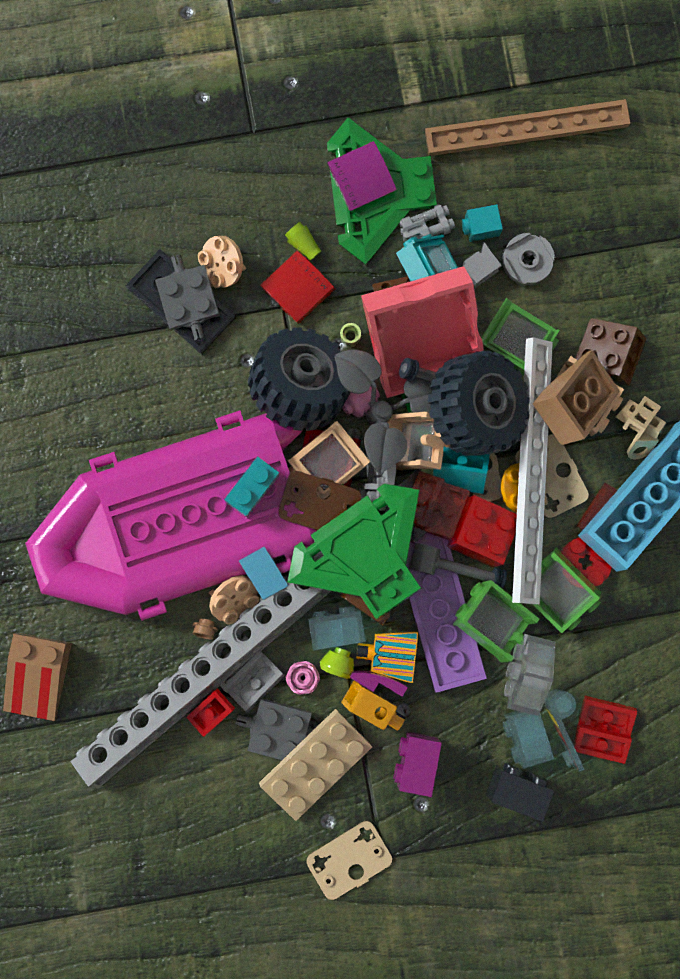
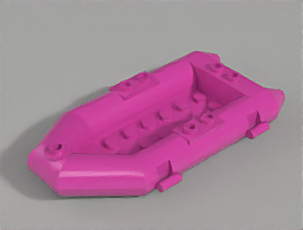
M239 410L215 418L218 429L119 462L115 452L90 459L89 463L92 470L82 473L77 477L25 543L41 594L124 615L138 611L140 619L143 621L166 613L167 609L164 603L166 601L222 583L231 577L246 575L239 560L262 547L266 548L272 560L285 556L286 561L275 565L281 574L290 571V559L293 556L294 546L303 542L306 548L315 542L311 535L317 531L285 521L278 515L287 478L290 474L283 450L302 431L293 430L291 426H287V428L280 426V422L268 419L266 417L267 413L243 420ZM240 421L241 426L223 431L222 427ZM258 456L277 470L279 477L248 518H246L228 505L224 499ZM114 463L113 468L98 472L96 469ZM294 502L284 506V510L288 512V517H292L293 514H303V512L295 508ZM158 598L160 604L143 609L142 603Z

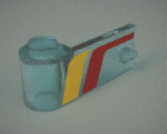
M561 689L551 690L545 697V707L566 751L562 755L568 768L571 767L570 764H573V767L580 772L585 769L562 722V719L569 717L575 711V698L567 691Z

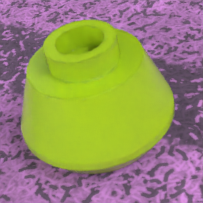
M336 647L335 651L329 650L321 659L320 667L330 674L349 679L354 671V659L349 657L350 651Z

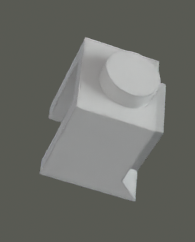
M484 243L481 253L478 251L466 259L462 267L464 266L475 289L498 273V268L501 267V264Z

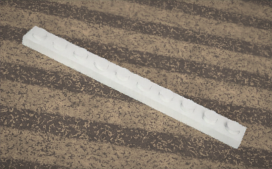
M534 337L526 339L524 382H526L528 390H526L527 397H530V404H528L530 416L529 419H526L525 424L527 427L524 433L521 434L512 600L513 603L540 604L548 426L533 406V402L551 383L553 343Z

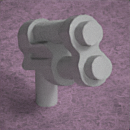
M447 205L434 206V209H430L427 212L425 211L411 218L409 216L403 218L400 221L403 241L405 242L412 237L421 239L428 234L435 236L441 233L444 235L451 233V229L455 228V224L452 218L447 220L445 217L450 215ZM437 218L438 224L430 227L426 226L425 222Z

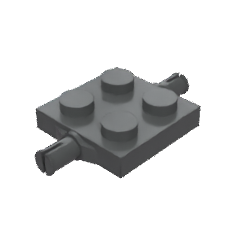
M176 255V258L172 256L171 260L175 272L155 280L169 329L175 330L181 327H191L194 341L203 340L205 336L201 324L210 318L220 316L206 266L201 265L192 269H185L182 256Z
M261 698L255 716L250 718L238 714L235 725L250 728L251 738L247 751L283 760L310 734L309 722L312 712Z

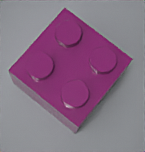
M408 731L406 738L401 737L398 749L399 756H402L401 764L396 763L393 779H395L394 783H397L399 791L432 797L442 744L438 737Z

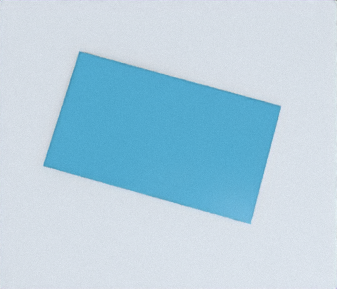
M265 547L239 560L263 600L288 586Z

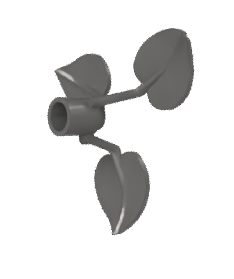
M360 350L343 351L336 354L334 359L337 365L338 377L345 389L351 393L362 394L368 391L370 386L372 388L371 400L368 403L371 408L366 414V419L371 426L366 430L364 444L371 464L381 474L398 463L407 451V440L404 434L397 428H389V423L386 421L391 418L394 410L409 402L412 413L429 412L431 404H428V396L432 393V390H430L432 382L417 377L413 381L406 380L404 393L408 398L393 406H390L385 401L375 402L377 385L374 381L381 375L380 364L367 352Z

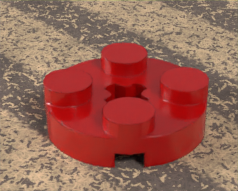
M580 537L568 542L561 550V553L594 586L601 585L608 578L612 567ZM585 555L589 556V560L592 562V565L587 566L586 570L582 569L581 563H578L579 558H584ZM558 562L560 571L562 572V575L565 577V580L569 584L577 588H584Z

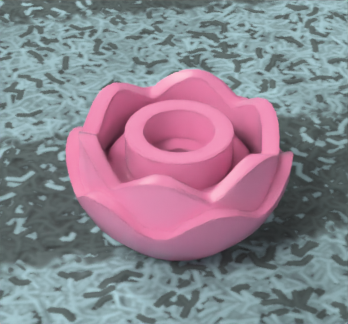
M306 661L294 663L286 675L288 686L296 694H309L313 692L320 679L319 672L315 666ZM304 675L305 680H301L300 677Z

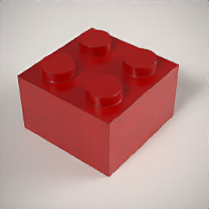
M473 495L465 499L447 547L493 568L504 565L516 533L517 514Z

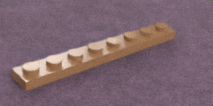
M624 99L426 128L425 136L428 155L435 156L626 128L630 125L627 102Z

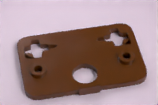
M293 471L287 478L278 515L285 521L319 530L329 521L346 511L348 504L353 506L360 501L361 493L354 488L335 483L334 480L328 478H319L300 471ZM321 484L328 485L331 490V495L325 500L320 499L316 493L318 486ZM294 488H297V489H298V492H297V493H295V492L293 491ZM294 502L295 508L299 509L303 514L298 513L288 517V512L284 510V506Z

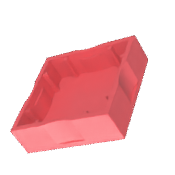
M464 266L361 296L374 356L381 367L380 382L387 398L404 393L406 379L400 378L399 368L405 358L417 360L419 367L437 372L450 359L484 351L482 338L477 328L478 311L474 285Z

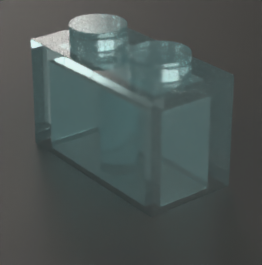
M350 606L339 608L340 614L329 615L328 610L314 612V618L308 619L313 650L366 642L361 610L355 611V607Z
M531 706L505 714L506 721L502 722L507 738L511 737L514 747L510 748L515 764L520 763V766L525 769L554 760L538 707Z

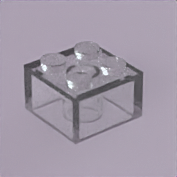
M524 634L521 644L516 643L513 652L514 662H509L506 670V677L510 678L504 690V696L508 697V709L536 716L539 715L553 682L556 642Z

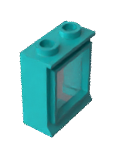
M428 234L421 239L412 237L403 243L404 248L396 254L410 281L458 268L448 247L442 241L444 235L432 236V234Z

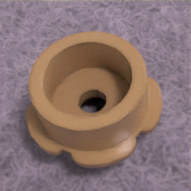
M200 619L199 623H193V626H195L193 634L203 639L212 640L218 629L214 627L215 623L207 619Z

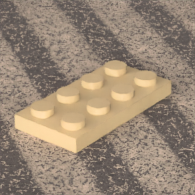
M335 709L259 782V785L297 821L372 746Z

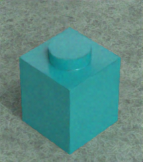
M498 204L467 210L465 219H462V228L464 235L468 234L470 242L500 236L503 228Z

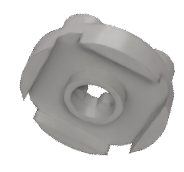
M523 233L510 240L502 255V264L507 276L518 285H535L547 278L553 267L555 255L551 244L545 238L531 235V233ZM523 254L534 256L533 265L522 262L524 259Z

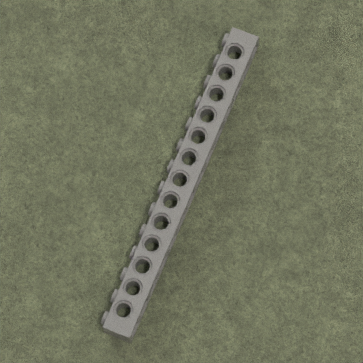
M320 551L313 558L317 561L324 555ZM289 575L285 576L284 579L288 584L287 587L264 600L260 598V602L255 607L248 608L242 612L236 623L223 628L217 639L212 643L204 644L199 649L198 655L192 660L184 661L179 666V671L172 677L164 678L153 693H148L141 697L134 709L121 714L115 725L102 730L97 735L96 741L90 746L82 747L76 753L77 757L71 763L87 786L96 789L101 787L217 689L222 682H225L242 668L259 650L262 651L331 591L314 587L302 590L301 585L288 583ZM292 596L290 605L282 607L281 602L283 598ZM271 613V620L266 624H262L261 619L263 615ZM246 630H251V637L247 641H241L242 633ZM226 647H230V655L227 658L222 659V650ZM205 664H210L209 673L202 676V667ZM185 681H189L190 687L188 691L182 693L181 685ZM168 698L169 706L165 710H161V702ZM148 715V724L141 728L140 721L142 717ZM127 732L128 740L125 744L121 745L120 737L123 733ZM106 749L107 758L101 763L99 759L100 753Z

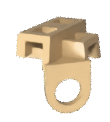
M644 396L639 405L629 400L616 415V418L625 423L623 429L626 430L629 426L638 432L627 450L628 457L634 460L644 458L650 454L658 443V435L662 433L666 424L665 421L655 416L661 406ZM644 404L654 409V411L652 412L644 407ZM639 447H646L640 453H633Z

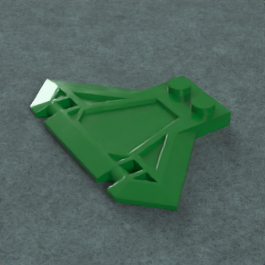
M348 117L327 142L328 152H336L337 158L346 154L347 151H353L374 141L397 189L349 211L330 171L337 226L345 227V234L338 235L339 245L366 265L409 211L433 209L434 206H437L431 156L403 159ZM361 224L362 231L355 232V225Z
M383 484L377 488L381 496L372 502L368 496L364 497L314 532L311 536L315 542L306 548L303 542L294 546L288 583L361 596L377 620L422 589L406 566L420 492L418 489ZM388 505L390 510L381 515L379 510ZM321 551L324 556L315 561L313 556Z

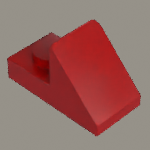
M217 688L186 718L204 737L235 708Z

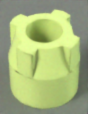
M354 323L345 324L340 331L341 342L350 345V347L356 346L361 338L359 326ZM352 332L356 337L354 340H348L346 334Z

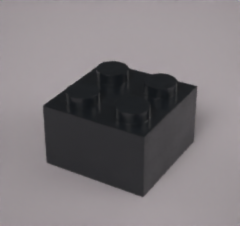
M504 763L503 767L496 765L486 796L492 803L543 822L554 790L548 786L549 781L544 780L545 778L531 772L528 776H525L519 768Z

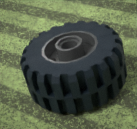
M295 327L291 331L287 328L279 330L278 334L273 333L262 343L251 366L248 386L251 388L250 394L252 399L257 400L256 406L261 412L265 411L267 413L266 417L268 419L280 422L279 425L287 428V426H291L293 430L302 431L303 428L310 431L316 430L318 426L324 427L338 416L351 393L340 382L334 356L341 352V347L336 342L332 343L328 340L329 337L322 334L321 336L315 333L316 330L307 329V331H304L301 327Z
M480 351L450 359L436 372L435 377L437 379L432 380L430 386L432 393L428 396V404H431L429 415L434 420L435 424L433 427L436 433L441 434L440 439L446 445L450 444V448L457 453L466 456H478L505 451L518 442L521 437L519 434H523L527 427L525 421L530 416L528 411L530 397H527L526 390H528L527 384L522 381L521 377L523 375L520 370L514 369L515 364L508 358L504 359V356L497 352Z

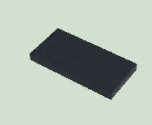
M159 249L125 287L168 325L155 280L169 276L175 270L171 258ZM216 298L220 316L210 318L201 324L205 339L194 341L191 327H181L174 330L201 355L236 318Z

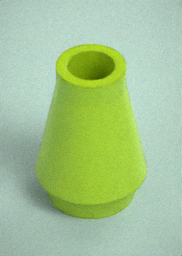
M299 222L285 234L288 238L287 242L310 261L321 252L307 225L303 226Z

